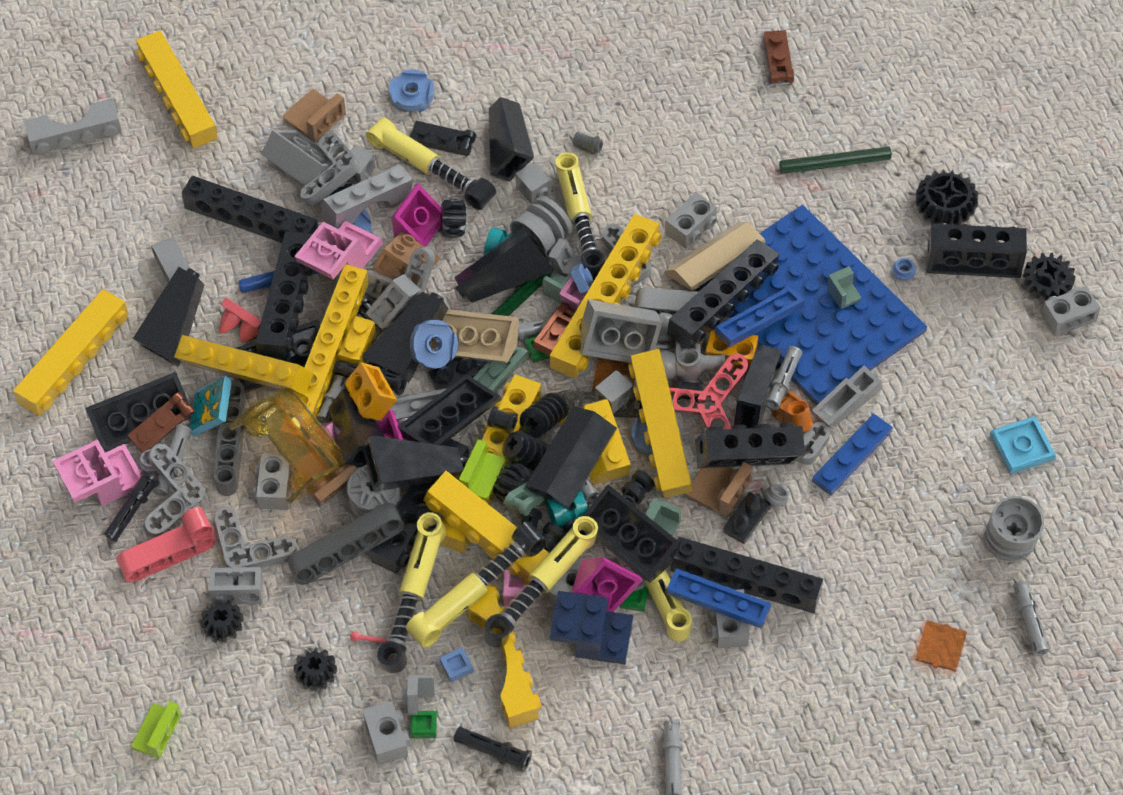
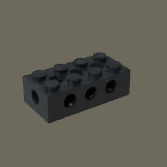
M931 223L926 250V273L1021 278L1027 253L1026 228Z
M782 423L779 425L780 427H770V424H758L755 426L756 428L747 429L746 425H735L731 427L732 429L722 430V426L708 427L706 431L702 432L695 439L697 469L741 467L744 462L751 466L794 464L805 456L803 427L794 426V423Z

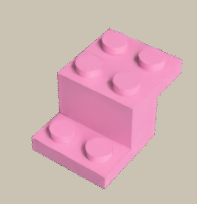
M344 221L339 229L322 222L298 251L295 258L297 262L334 279L343 270L345 264L363 269L382 246L383 242L380 237L347 221Z
M97 439L53 460V464L74 503L95 494L103 507L127 495L128 490L133 488L141 477L140 470L125 444L105 453Z

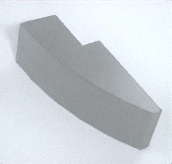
M863 366L849 380L845 378L812 409V412L828 427H831L851 415L882 389V382L868 368Z

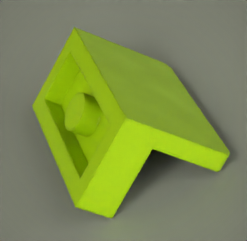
M478 439L459 481L481 499L488 500L497 476L505 465V458L489 453L487 442Z
M171 701L168 702L166 707L155 703L152 704L132 744L133 750L160 759L182 716L179 704Z

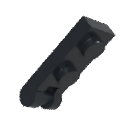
M415 121L410 134V138L427 148L463 156L470 155L472 150L471 144L475 142L477 134L472 130L461 131L420 121Z

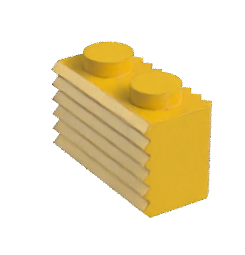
M357 316L353 317L337 354L338 360L357 365L361 362L365 363L362 356L374 343V339H376L374 321Z

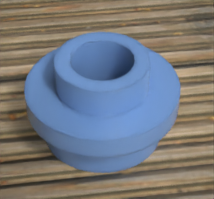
M900 258L893 264L892 272L897 279L906 281L915 276L916 266L912 260Z

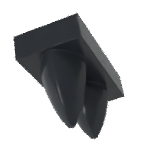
M468 357L456 358L441 368L429 371L427 376L435 390L449 388L466 374L474 378L480 371V368L475 359Z
M749 492L725 525L723 533L745 544L770 509L771 503L762 499L759 493L753 494Z

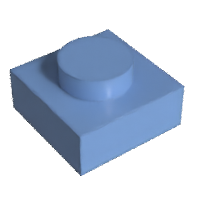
M582 263L574 266L570 273L581 294L589 290L593 278L589 269H584Z
M463 647L440 657V663L450 682H454L474 672V668Z

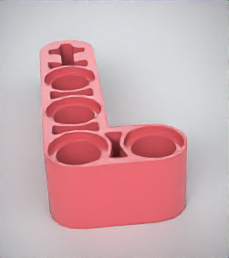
M201 507L187 510L182 516L183 526L121 552L117 556L116 561L127 582L141 580L211 549L215 545L216 540L204 510Z

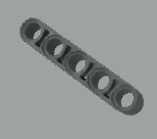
M238 381L231 382L226 422L220 424L218 428L213 475L216 489L222 496L235 494L239 486L247 399L244 386ZM225 479H230L228 482H222Z
M392 503L382 504L293 553L288 559V565L295 582L300 585L308 584L399 534L404 524L396 506Z

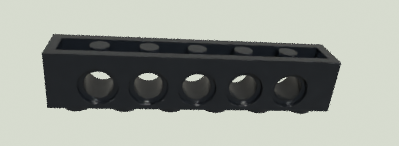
M193 175L181 192L185 209L280 243L283 242L285 231L313 234L318 228L317 219Z
M285 231L255 343L259 355L287 361L289 351H293V334L298 331V315L303 312L304 308L303 295L308 293V276L313 274V269L297 262L295 255L312 236L310 233Z
M760 240L754 241L669 318L667 335L687 349H690L696 343H701L711 329L715 330V327L720 324L725 316L729 317L740 302L744 303L754 289L758 290L768 276L772 277L777 272L780 254Z
M453 439L448 440L442 446L458 448L460 456L464 459L465 468L469 459L468 446ZM434 483L409 487L397 506L404 524L403 529L399 534L369 550L372 563L398 574L401 567H406L418 532V519L425 513H436L430 510L427 505L423 507L417 506L421 503L426 504L423 500L427 491L431 488L430 485ZM410 522L415 523V524L412 525V526H406V525H405V524L410 523ZM395 542H402L401 545H393Z
M678 536L677 540L681 542V545L670 565V572H675L677 568L734 590L744 589L745 594L815 614L822 593L823 578Z

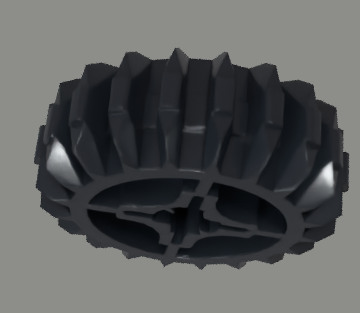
M943 168L939 174L934 170L932 176L926 175L924 180H921L916 190L915 203L918 206L919 213H923L924 220L930 218L933 224L938 222L961 225L962 221L968 222L970 216L973 217L978 206V191L976 190L975 183H970V177L963 178L962 172L958 175L954 174V170L946 173Z

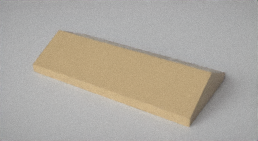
M749 222L736 223L664 271L665 275L694 291L718 275L754 241L758 239L762 243H766L765 239Z
M448 310L442 320L449 325L448 327L457 336L458 348L455 357L507 363L517 347L518 317ZM434 337L429 345L433 351H435L434 347L438 348V342H435Z

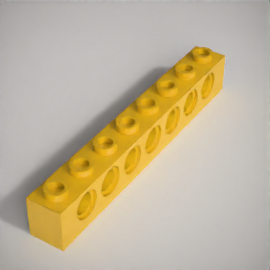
M635 213L633 214L551 352V369L577 379L581 371L584 372L586 370L589 356L581 354V328L588 299L621 305L622 300L628 298L633 281L637 282L640 277L641 267L649 262L651 250L660 243L662 234L659 233L660 223Z
M347 264L343 267L304 367L313 373L305 396L294 393L281 426L280 433L284 443L304 449L307 446L308 434L313 430L317 420L316 416L324 401L323 397L327 393L335 373L334 367L338 360L337 354L353 317L358 313L368 287L367 270Z
M514 374L511 382H507L504 387L502 400L495 405L501 411L518 414V421L513 432L522 431L520 426L521 413L542 397L541 383ZM486 423L484 428L485 435L482 441L487 442L489 453L504 457L502 446L510 434L506 430L495 426L488 427ZM495 441H501V443H499V444H495V443H493V442H495ZM505 458V465L509 463L511 459ZM493 488V490H492V493H491L489 499H488V500H483V501H485L488 505H489V503H490V501H491V499H492V497H493V495H494V488ZM443 517L442 522L446 528V536L440 545L465 554L470 541L461 530L450 526L446 518Z

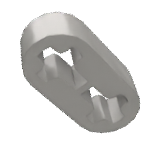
M813 423V427L803 435L805 451L810 446L811 452L799 459V463L804 465L812 464L827 445L830 438V429L825 423ZM819 432L823 433V436L820 435L816 440H814L815 434H818Z

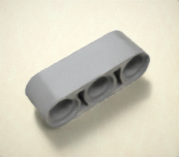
M174 237L151 246L156 261L167 282L170 281L178 267L186 271L190 268Z
M643 287L636 292L635 308L653 310L657 314L668 313L673 316L698 292Z

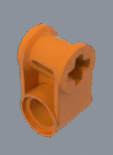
M788 391L782 399L778 410L770 409L776 420L782 423H794V426H802L803 433L813 427L808 403L791 391Z

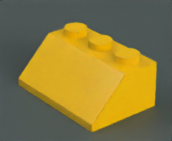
M608 399L581 407L598 413L617 427ZM564 418L563 420L560 421V425H561V426H562V424L564 423V421H565L566 418ZM618 427L589 475L592 485L629 475L631 464Z

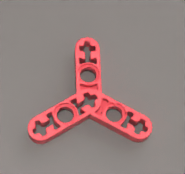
M741 354L731 355L703 391L669 388L670 393L674 394L673 405L675 412L701 415L706 428L711 427V423L719 419L725 423L724 429H732L722 404L747 373V359ZM739 361H741V367L743 369L740 370L737 368L735 370V372L733 373V377L736 378L735 380H733L729 374L724 373L725 370L728 373L732 371V362L738 363ZM719 379H726L729 381L730 386L727 390L720 391L716 388V382ZM682 395L690 397L691 403L687 407H680L677 404V399ZM694 396L698 397V402H706L707 398H710L711 402L715 405H711L710 409H705V405L697 404L698 409H694Z

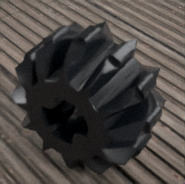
M451 198L444 200L441 204L440 214L441 234L449 238L462 237L466 229L465 202Z
M507 463L497 476L494 484V494L500 501L504 502L508 493L526 483L532 473L520 463Z
M218 599L215 606L208 603V610L202 611V620L200 621L205 636L207 638L212 636L215 643L220 638L226 643L229 636L236 639V631H242V622L244 620L243 614L239 613V606L237 604L232 606L229 599L224 604Z
M315 646L313 652L310 653L305 649L304 656H297L296 661L298 664H295L293 669L294 673H296V681L298 683L302 682L305 690L312 685L313 691L316 692L318 686L321 685L326 689L327 682L334 683V674H337L338 669L335 665L334 656H329L326 649L319 653L318 648Z

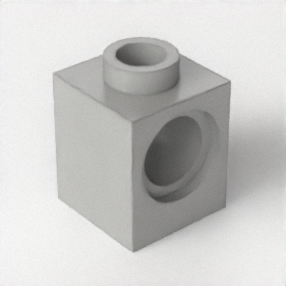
M353 146L350 151L359 161L360 169L347 181L357 184L369 178L375 169L374 154L369 150Z
M535 162L515 173L516 187L531 204L539 196L548 197L551 194L550 179Z
M617 370L595 387V400L598 402L608 399L613 414L633 398L632 381L626 375L622 376Z

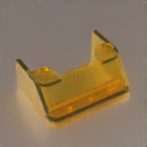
M287 388L252 403L228 426L233 430L245 425L247 431L253 436L263 437L267 435L296 471L291 477L292 486L296 492L287 500L290 504L310 494L319 484L328 480L337 470L346 465L343 461L340 447L299 396Z

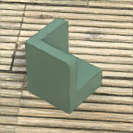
M849 266L828 275L827 289L840 309L861 300L860 294L853 285L854 272Z
M555 273L552 278L545 276L543 279V294L561 304L562 300L559 293L572 276L571 273L566 278L558 273Z
M654 498L646 512L648 517L672 536L681 522V509Z

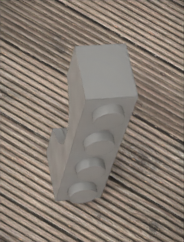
M113 98L90 104L88 113L81 120L71 124L55 123L46 115L24 120L33 155L122 133Z
M399 164L324 198L321 218L327 224L339 229L344 221L354 224L359 214L375 202L387 201L393 206L404 201L412 189L413 179Z

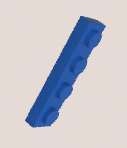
M789 286L715 327V334L729 347H732L803 308L805 300Z
M873 413L812 477V482L832 496L888 437L893 427Z
M677 568L667 588L668 595L762 629L771 609V603Z

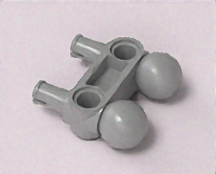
M660 313L658 315L663 323L657 341L666 343L673 340L672 337L667 335L669 318L672 315ZM676 341V354L667 350L660 351L667 380L677 375L683 380L692 381L702 375L704 371L719 370L725 363V354L703 356L701 354V343H696L690 349H687Z

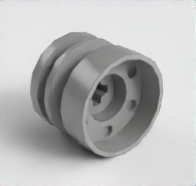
M539 196L533 204L528 206L526 212L519 214L510 223V231L512 233H516L521 228H524L545 257L550 253L551 248L555 246L559 238L565 239L572 232V224L565 211L557 203L545 196Z
M367 465L358 468L348 481L347 492L350 501V511L354 520L385 503H392L397 508L401 501L400 488L373 491Z
M1010 496L1002 499L994 507L984 532L985 543L990 552L1006 561H1019L1028 557L1034 550L1037 540L1042 533L1044 527L1043 513L1030 499L1021 496Z

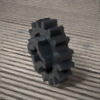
M1041 253L1040 259L1033 256L1032 261L1027 262L1024 269V286H1029V293L1035 291L1036 298L1043 295L1045 301L1049 297H1058L1059 295L1066 294L1067 291L1073 288L1076 278L1074 276L1075 269L1069 268L1070 261L1063 262V256L1061 255L1058 258H1054L1053 253H1050L1049 257Z

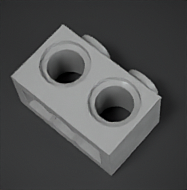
M695 192L665 220V234L687 249L692 243L698 242L702 233L707 229H711L716 224L717 207Z
M403 274L392 280L366 314L383 330L389 327L420 293L421 289Z
M1085 286L1079 289H1071L1066 294L1058 297H1050L1044 302L1041 315L1053 335L1058 336L1097 321L1100 306L1088 287Z
M261 454L260 463H256L255 468L258 485L253 486V499H257L259 509L288 510L292 472L290 471L292 466L291 455ZM269 491H276L273 494H266Z
M261 567L210 568L209 593L212 604H216L218 599L222 604L228 599L232 604L263 603L264 580Z
M709 610L710 616L715 618V624H711L712 639H717L718 648L748 646L749 627L747 623ZM732 628L735 632L729 633L725 629Z

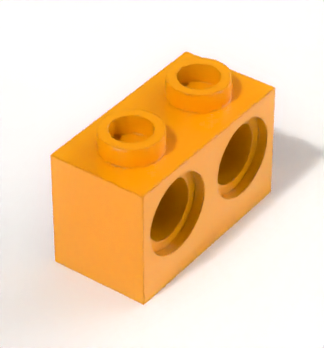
M711 329L706 355L725 354L726 362L733 354L745 353L747 355L743 356L748 362V372L758 347V336L752 335L729 347L715 334V330ZM732 362L733 369L736 370L738 368L742 370V362Z
M361 362L345 382L350 392V397L358 407V412L366 419L371 418L381 421L397 401L379 367Z

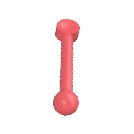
M356 631L350 635L352 641L365 640L377 643H385L387 641L385 638L360 635Z

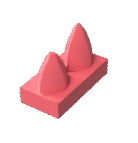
M225 297L221 303L225 310L220 320V333L223 334L232 330L243 319L240 326V340L244 342L254 338L259 332L262 320Z

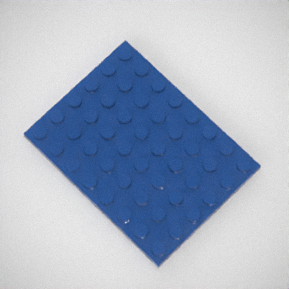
M803 204L759 233L765 239L766 243L764 244L780 254L778 259L779 268L772 277L768 276L764 280L763 285L758 290L754 289L744 303L740 302L729 316L732 318L789 286L805 300L803 308L754 335L758 336V344L782 350L779 368L788 347L795 346L802 351V356L798 361L791 381L816 406L845 378L849 380L863 366L870 371L927 331V326ZM849 266L854 272L853 285L860 294L861 300L840 309L827 289L828 275ZM715 277L701 285L700 288L703 289Z

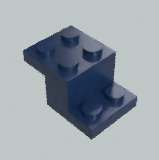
M558 591L550 631V641L575 644V658L626 665L633 615L609 612L607 597Z

